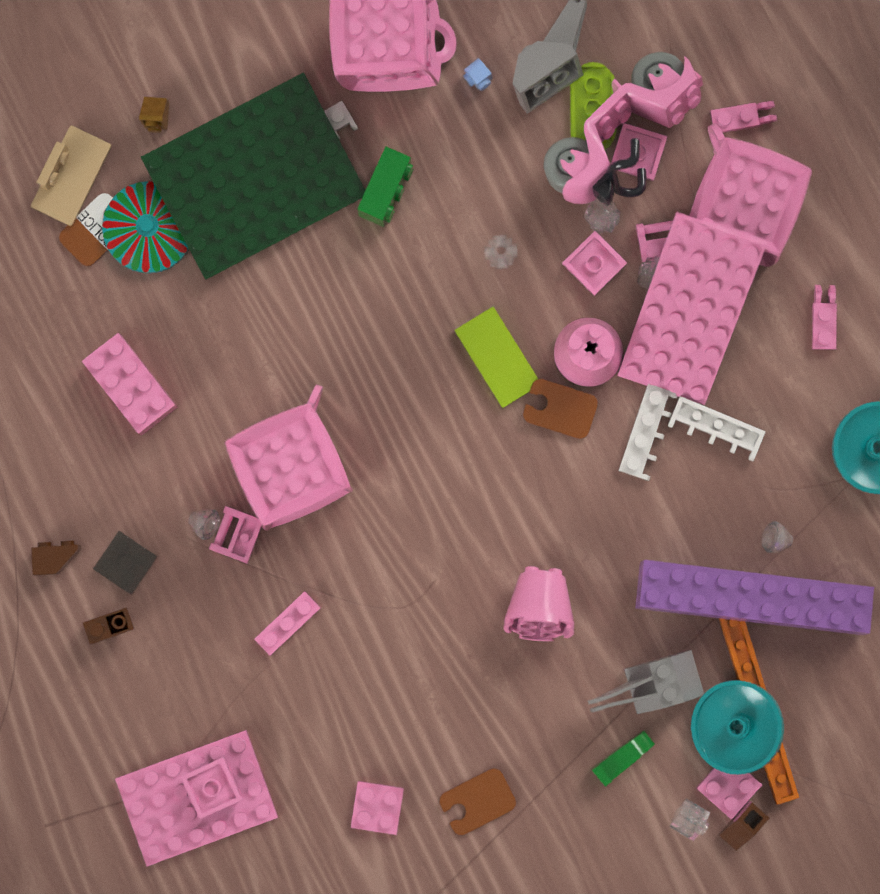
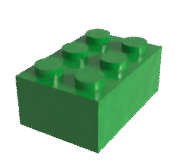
M385 146L357 208L359 217L382 227L385 226L386 222H391L395 213L394 203L395 201L400 202L404 193L403 183L404 181L409 182L414 170L411 164V157Z

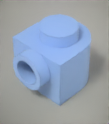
M479 58L464 69L466 74L463 77L471 87L475 85L478 90L483 91L491 84L490 80L493 79L492 73Z

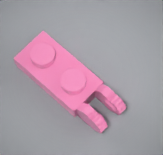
M774 101L758 104L750 103L710 111L712 124L716 123L722 133L759 127L761 124L777 121L776 115H767L759 118L757 112L775 107Z
M815 285L814 303L812 304V349L836 350L837 303H835V285H829L828 303H821L822 288L821 285Z

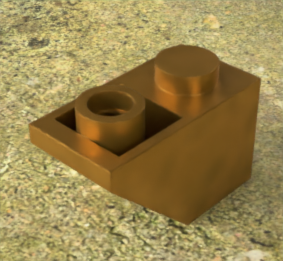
M144 97L139 115V120L144 128H148L149 132L160 133L162 129L168 130V99Z

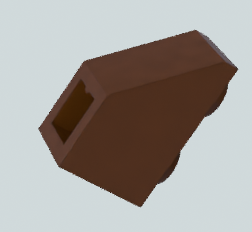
M60 541L61 546H52L51 542L37 543L38 547L31 548L33 575L60 574L80 552L81 545H75V541Z
M127 607L83 622L90 645L134 630Z
M748 801L720 832L719 836L737 851L754 837L770 818L755 804Z

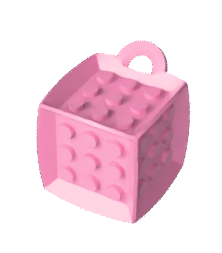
M330 0L329 30L334 74L339 84L351 91L366 92L403 91L437 86L441 74V63L449 61L455 53L456 37L452 27L439 17L436 0ZM435 30L439 31L445 40L444 48L439 52H436Z
M714 123L708 126L709 137L714 148V156L702 179L689 216L767 242L759 265L765 267L775 265L799 215L812 171L809 167L772 150L737 139L725 138L719 126Z
M317 384L307 404L267 418L225 441L238 480L264 530L268 531L273 527L308 515L353 491L337 450L316 413L323 387Z

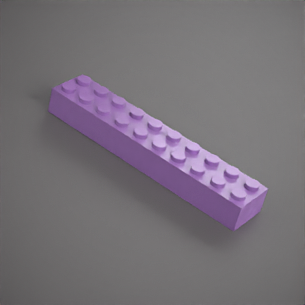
M643 560L639 566L635 608L866 635L870 634L874 587Z

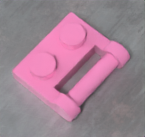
M673 220L643 225V223L636 224L643 266L658 263L667 239L665 237L646 241L645 234L670 230Z
M225 506L223 513H225L214 543L210 544L209 549L248 564L262 524L256 517ZM234 516L239 518V521L227 549L222 547Z

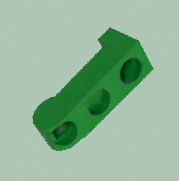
M643 730L592 767L591 770L606 787L650 750L655 743Z

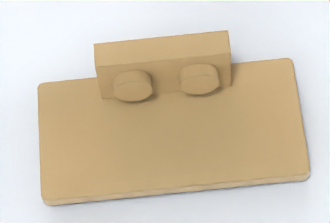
M70 126L62 143L56 142L37 180L40 188L31 207L60 222L73 226L111 149V144L74 126Z

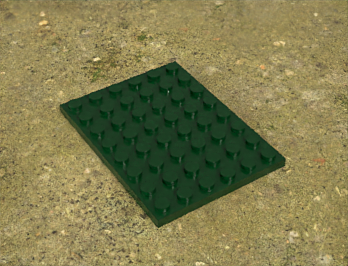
M304 72L140 157L205 280L362 199L366 191Z

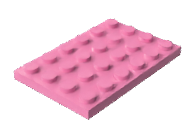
M247 730L115 779L146 866L278 818ZM224 757L243 800L199 819L181 776Z

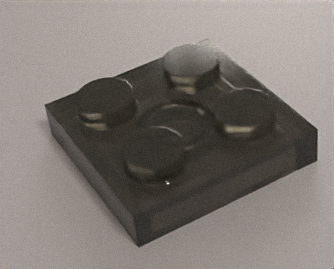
M118 531L93 569L132 595L158 556L121 531Z

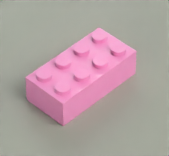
M117 333L82 360L83 364L138 434L143 435L178 408L121 334Z

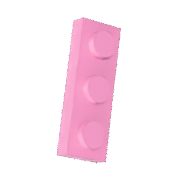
M304 591L255 638V641L271 656L320 609V606Z

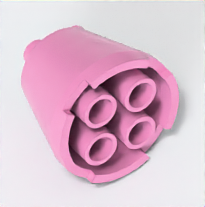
M581 318L569 323L560 332L555 342L554 359L559 372L568 381L580 386L594 387L607 382L616 374L622 362L623 346L618 333L612 326L600 319ZM587 345H598V347L595 348V354L585 351Z
M533 566L525 568V572L519 575L504 619V631L506 633L513 631L519 634V638L532 641H554V638L564 635V638L567 639L573 636L574 620L566 579L562 575V570L553 568L544 571Z

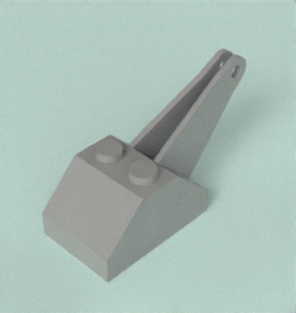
M569 0L544 41H537L532 45H528L518 54L512 84L519 104L527 114L583 76L576 49L587 8L586 0Z
M692 650L625 668L626 683L594 699L588 700V704L597 703L630 690L631 699L591 708L590 712L633 702L636 713L640 714L684 703L704 695Z

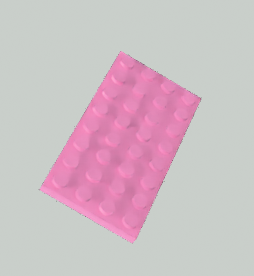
M676 212L617 376L646 386L648 384L676 393L679 397L681 396L705 405L767 242Z

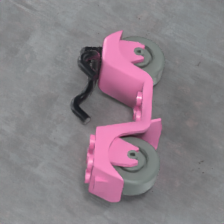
M655 52L646 55L635 65L631 75V83H625L621 86L616 79L612 81L613 94L584 124L586 140L576 137L564 138L549 148L544 158V172L549 184L556 191L563 193L566 201L573 204H587L597 198L603 204L609 206L613 200L614 193L623 197H638L643 194L646 189L645 168L637 169V187L635 188L620 186L616 172L636 165L640 156V140L637 138L631 139L630 157L615 161L612 164L609 163L602 141L609 139L615 129L630 118L631 113L671 128L674 124H679L685 114L690 109H694L701 100L700 87L703 85L702 76L694 71L688 58L684 56L683 65L681 60L670 53Z

